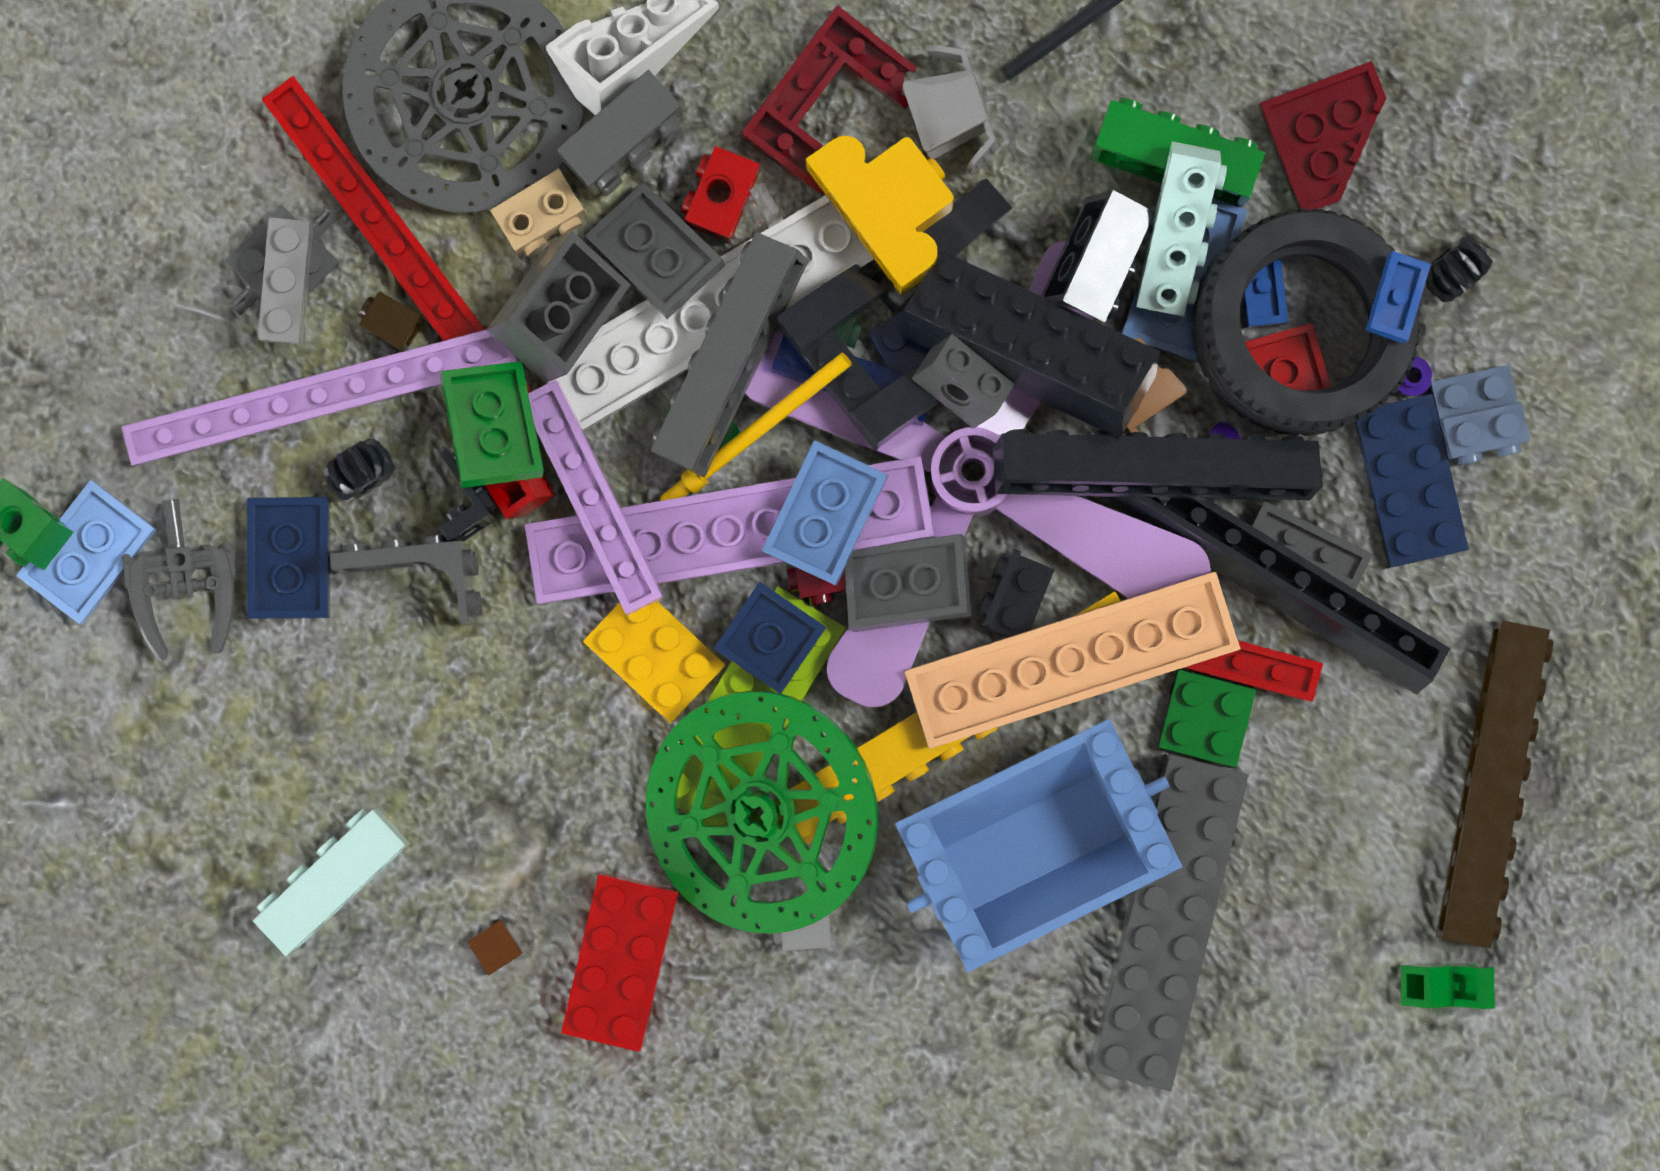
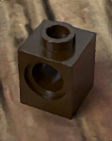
M381 291L377 293L375 298L368 297L358 315L362 319L359 326L363 330L400 352L408 351L426 321L421 315Z

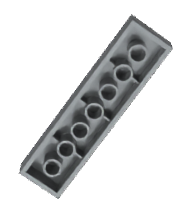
M1165 754L1159 778L1165 776L1170 787L1155 794L1153 803L1158 811L1157 816L1182 864V868L1130 894L1088 1067L1094 1073L1171 1092L1249 774Z

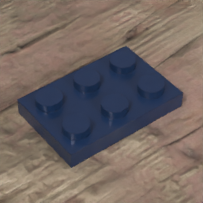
M329 497L247 498L248 619L330 618Z

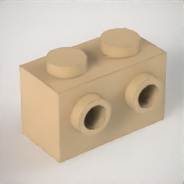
M557 169L490 210L518 257L524 253L528 257L539 253L548 246L546 240L559 232L562 236L571 231L574 232L582 226L581 219L587 216L560 169Z

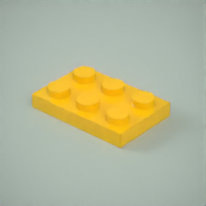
M658 601L630 615L625 614L619 602L583 640L593 652L670 724L726 666Z

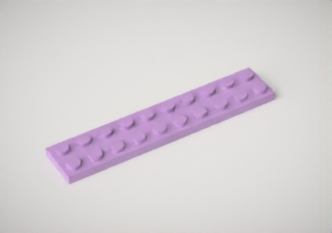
M922 457L868 465L888 474V478L854 550L935 537ZM796 478L623 507L621 510L658 584L781 564L786 562L763 552L762 549ZM578 515L524 524L537 604L615 592Z

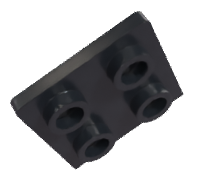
M444 446L438 450V453L460 484L455 452L452 453ZM482 485L462 488L473 505L466 508L462 504L444 516L447 523L439 528L449 542H465L498 520L492 512L498 506L487 489L483 488Z
M1015 548L1009 552L1008 556L1005 554L999 556L991 578L998 580L993 593L987 591L984 594L976 614L983 618L980 627L1005 637L1031 630L1055 570L1021 556V551Z

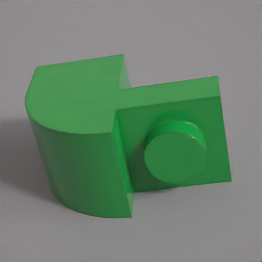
M1464 963L1401 965V1006L1495 1009L1494 967Z

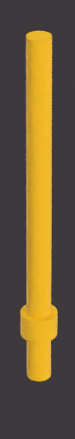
M840 353L717 451L705 478L686 470L681 474V480L660 496V500L685 497L690 492L697 493L709 483V477L852 366L850 359L844 353Z

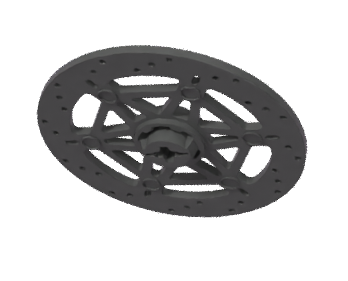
M383 0L363 22L348 52L343 77V104L349 131L355 145L371 169L386 184L410 200L427 207L449 212L475 213L490 211L492 208L524 190V186H531L561 166L563 162L557 149L579 130L584 105L575 98L546 50V45L560 36L556 34V31H559L561 34L565 32L564 27L549 9L539 0H434L436 9L431 8L429 0ZM453 4H471L490 8L509 17L510 23L504 30L500 31L452 21L447 7ZM393 10L396 11V14L394 15L391 14V11ZM417 15H423L428 26L423 35L396 65L381 63L380 56L392 36L409 20ZM525 19H529L530 22L527 24V26L525 28H521L520 24ZM463 32L487 37L492 41L475 55L469 56L457 33ZM444 33L447 34L459 55L457 58L448 61L444 60L440 35ZM364 38V41L360 42L359 39ZM528 38L535 40L549 65L554 88V95L551 98L538 96L520 48ZM428 42H432L436 68H409L408 64ZM500 46H504L506 48L505 53L495 70H491L482 60ZM361 55H365L366 58L362 59ZM511 59L516 61L526 89L525 91L499 82L500 76ZM461 67H469V68H472V70H466V69L460 70V69H461ZM365 71L376 72L377 76L366 75ZM450 71L451 75L448 77L444 87V102L440 105L437 98L442 84L440 79L445 73ZM404 77L429 78V90L424 92L402 83L401 80ZM474 81L470 94L472 99L465 96L461 100L458 99L454 104L458 90L456 86L464 89ZM488 81L491 90L488 91L486 104L488 107L481 114H478L476 111L481 106L484 98V83ZM375 88L389 89L392 93L407 135V140L399 148L393 147L379 123L373 98ZM503 93L526 103V107H498L499 94ZM403 94L429 104L428 109L416 127L412 125L402 98ZM352 95V99H348L347 96ZM362 109L363 112L358 113L357 110ZM550 109L560 110L562 114L551 113ZM437 115L446 125L429 139L424 140L421 137L432 117ZM456 115H461V116H466V115H468L467 118H457V117H455ZM518 117L520 121L499 144L495 142L491 118ZM531 120L546 122L548 128L535 150L515 168L508 171L505 170L500 160L503 152ZM478 125L484 126L488 149L486 152L480 150L469 130L470 128ZM565 126L566 130H562L561 127ZM458 129L471 153L467 154L438 148L436 144L452 131ZM371 151V155H367L366 152ZM425 155L475 164L478 166L481 179L472 182L446 180L420 170L417 164ZM536 155H540L541 158H540V159H536L535 156H536ZM386 158L387 162H382V159ZM402 158H407L408 161L404 166L399 167L398 163ZM532 170L536 171L535 175L531 173ZM492 176L497 177L499 182L498 187L494 185L492 181ZM444 185L449 186V189L445 190ZM432 189L433 193H428V190ZM414 190L416 194L412 195L410 192ZM485 193L488 197L484 198L482 195ZM473 203L474 207L471 208L468 204Z

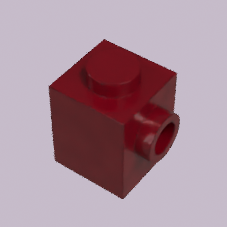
M797 567L787 569L791 593L799 591L800 599L809 598L810 606L833 602L832 594L846 592L845 570L837 586Z

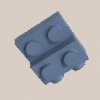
M1509 365L1431 382L1429 386L1430 394H1433L1448 460L1458 459L1459 466L1482 461L1481 453L1497 450L1498 457L1522 452L1521 445L1530 442L1522 402L1518 403Z

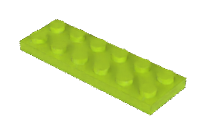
M777 586L774 592L827 627L781 693L802 701L846 627ZM731 661L707 702L736 692H778ZM787 718L785 721L784 728H786L787 724L789 723V720ZM741 723L715 733L714 738L722 748L769 740L772 727L767 723ZM696 735L697 740L703 745L701 739ZM757 751L733 756V759L751 775H754L763 757V752ZM694 754L683 771L677 794V808L685 813L691 812L704 764ZM720 763L719 766L734 789L741 782L740 778ZM712 776L703 804L705 809L726 801L725 796ZM720 812L704 819V824L726 826V813Z

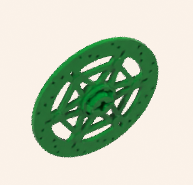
M745 691L721 696L701 705L685 716L670 731L657 752L650 770L646 791V820L651 843L661 867L675 888L688 902L702 913L726 926L748 932L772 934L789 932L814 924L831 914L852 895L868 870L874 854L878 832V805L873 781L863 757L849 736L836 722L817 708L797 698L768 691ZM786 718L789 720L787 729L784 728ZM741 723H767L772 727L769 740L722 748L714 738L715 733ZM696 735L701 739L703 745L697 740ZM797 735L810 742L825 757L839 781L837 787L827 788L793 749ZM757 751L763 752V757L754 775H751L733 759V756ZM775 753L779 755L777 781L765 776ZM694 754L704 764L691 812L680 814L677 811L679 783L689 759ZM789 762L795 766L812 786V790L787 788ZM720 763L740 778L741 782L734 789L719 766ZM712 776L725 796L726 801L705 809L703 804ZM852 794L854 798L847 800L844 798V795ZM816 799L819 805L797 813L793 800ZM762 808L764 813L759 817L758 812ZM843 811L846 814V831L843 846L834 866L830 871H827L819 863L818 857L831 813ZM720 812L726 813L728 826L704 824L705 818ZM817 816L819 822L811 849H809L797 830L796 824ZM677 825L679 829L673 831L670 829V826ZM710 835L734 836L732 862L714 843ZM787 836L790 837L799 852L802 862L781 846V842ZM696 837L726 872L729 878L725 889L714 883L698 867L686 848L685 838ZM744 844L756 849V853L746 871L742 869ZM768 850L789 867L785 870L767 873L758 872ZM799 877L807 886L806 893L783 901L762 902L750 898L753 884ZM819 881L823 883V885L826 887V890L823 889V887L819 884ZM735 895L737 896L736 905L733 904Z

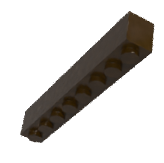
M1504 620L1494 621L1435 937L1491 949L1492 940L1497 941L1499 938L1502 919L1497 916L1500 901H1505L1509 888V878L1504 877L1507 861L1513 860L1516 851V838L1512 837L1514 821H1520L1524 807V799L1519 797L1522 781L1526 782L1528 780L1531 770V759L1526 758L1529 742L1535 741L1538 732L1539 721L1537 718H1534L1537 702H1542L1546 689V680L1541 678L1544 663H1549L1553 651V640L1548 639L1550 629Z

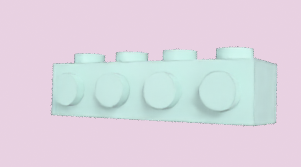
M1177 142L1171 143L1152 224L1153 230L1149 237L1136 292V307L1184 317L1187 303L1194 305L1199 281L1193 280L1196 266H1204L1208 243L1202 242L1205 228H1213L1217 213V204H1212L1215 189L1222 190L1227 166L1221 165L1220 151Z

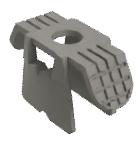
M929 45L927 50L929 55L963 63L966 71L904 82L903 89L922 147L927 152L929 158L937 159L986 132L988 136L987 142L974 155L966 168V171L973 175L991 158L999 146L970 58L966 50Z

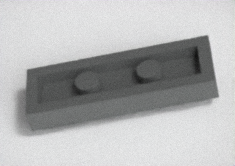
M1266 501L1262 502L1251 524L1257 530L1355 590L1373 555Z

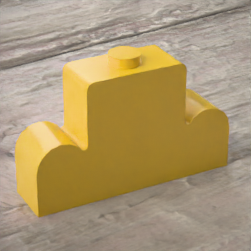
M839 136L806 158V170L886 277L894 284L898 293L902 296L922 282L937 259V245L934 239L928 234L923 233V231L946 216L953 209L954 196L942 181L945 178V174L936 160L932 157L927 160L912 139L905 137L871 162L865 163V149L862 143L851 136Z

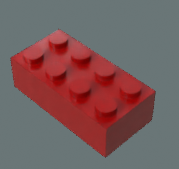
M605 872L598 874L561 1034L641 1052L679 896L677 889Z

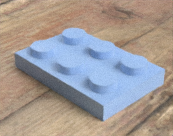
M93 480L87 483L59 519L74 533L47 568L42 570L29 563L26 568L22 567L16 575L80 625H84L124 573L121 560L122 555L129 554L131 558H135L157 530Z

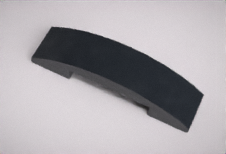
M986 178L954 203L950 213L931 225L923 233L928 234L934 239L937 245V258L941 251L956 257L981 234L986 233L1010 212L1013 207ZM880 269L871 279L881 283L883 277L888 278ZM921 282L902 296L893 287L881 296L880 300L894 313L914 295Z

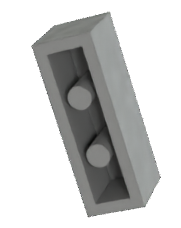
M268 218L258 340L262 342L303 345L314 227L310 221Z

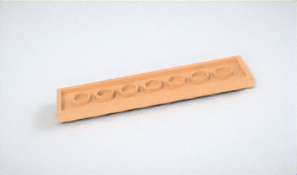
M1216 571L935 660L905 670L904 672L928 748L931 749L1240 650V646Z

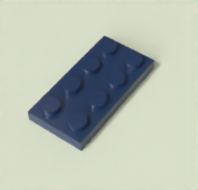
M1433 394L1381 405L1372 413L1355 421L1354 424L1388 568L1469 550Z

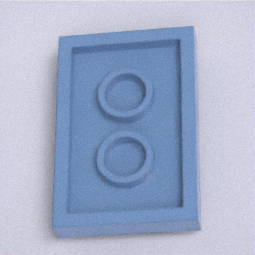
M814 440L762 551L837 586L886 483L888 474Z

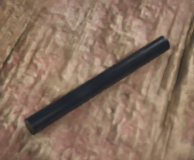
M1096 0L1001 68L1002 73L1008 81H1011L1124 0Z

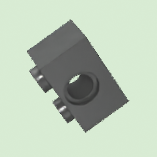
M953 334L929 350L912 377L913 381L973 429L997 414L1015 385Z

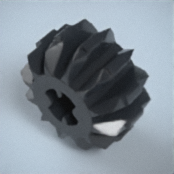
M1472 236L1462 237L1430 263L1426 287L1442 302L1453 301L1456 297H1460L1465 291L1470 289L1488 272L1493 260L1487 254L1488 251L1484 246L1478 243Z
M367 439L359 441L357 444L337 454L334 459L328 462L323 474L327 479V485L340 500L352 501L381 486L384 481L390 478L395 466L391 461L392 457L386 448H383L379 441Z

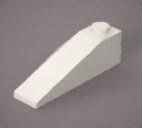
M647 0L646 3L626 11L622 6L611 10V16L591 23L587 19L576 23L546 45V50L575 98L594 115H597L648 69L655 76L719 9V3L715 0Z

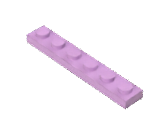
M554 380L528 393L535 429L625 614L630 615L664 598L559 381Z

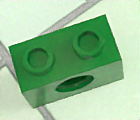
M2 478L0 480V546L6 544L9 547L6 554L19 565L26 568L31 563L45 570L74 532L27 491Z

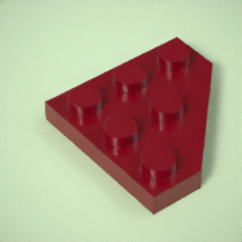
M1372 61L1263 101L1258 105L1297 209L1308 208L1310 211L1313 209H1323L1337 204L1341 200L1377 116L1386 100V95Z

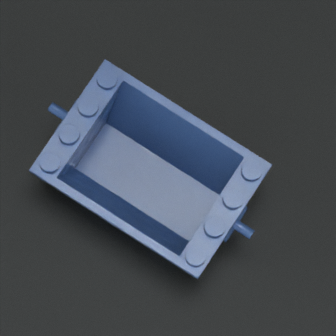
M1109 718L896 822L895 825L920 874L917 878L925 892L906 902L910 913L912 914L931 904L938 921L942 920L968 973L1182 868V864L1157 816L1158 811L1151 799V796L1170 787L1167 779L1163 776L1144 785L1138 770L1134 769Z

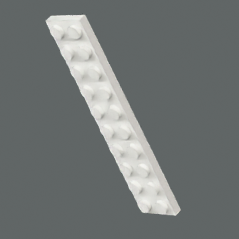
M826 195L761 233L798 249L809 259L786 310L853 265L857 264L862 269L875 261ZM753 238L722 255L721 258L724 260L725 266L668 320L648 300H645L602 325L569 373L554 379L559 381L583 431L688 371V362L692 354L700 349L706 336L705 328L707 322L713 314L717 313L723 301L724 287L728 280L735 276L741 264V252L746 243L752 241Z

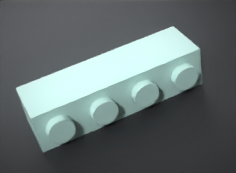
M378 808L372 809L369 813L365 809L359 811L346 824L350 831L339 841L334 836L317 850L316 853L320 858L310 868L303 864L287 878L286 881L291 886L280 896L274 891L257 906L260 914L253 922L285 956L293 954L410 844Z

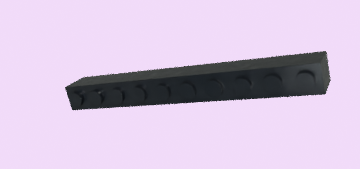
M1094 496L1122 514L1194 541L1207 554L1211 569L1416 695L1434 680L1451 649L1207 498Z

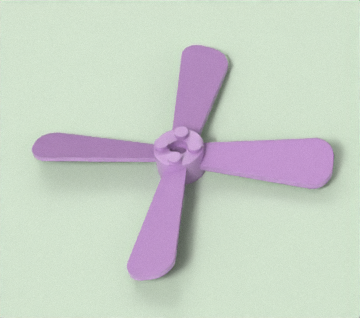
M1066 240L1053 244L1044 253L1029 291L1040 296L1042 295ZM774 332L745 393L751 401L770 409L814 375L781 332ZM825 387L788 415L873 450ZM1013 388L997 414L974 429L972 427L962 428L948 436H944L918 418L876 450V452L895 460L922 457L924 471L930 473L931 488L936 497L930 507L935 537L962 534L965 537L972 518L983 517L998 511L1126 599L1210 573L1208 556L1201 546L1194 541L1082 497L996 494L993 447L1002 433L1013 429H1024L1041 404V401ZM968 463H977L983 468L984 477L976 482L968 481L963 477L961 469ZM930 622L852 632L848 627L831 652L827 662V675L833 689L856 704L869 708L882 707L894 701L903 690L907 680L904 671L911 669Z

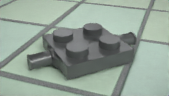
M283 205L270 216L271 218L297 220ZM326 209L312 222L314 227L307 296L340 264L325 248L320 238L337 221ZM328 216H330L322 225H320ZM268 219L225 260L240 276L243 285L246 287L229 303L230 307L240 316L257 299L261 301Z

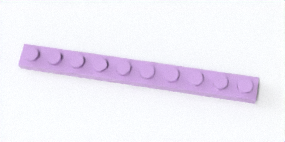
M487 330L129 424L121 428L131 466H137L442 385L441 371L517 362L519 359Z

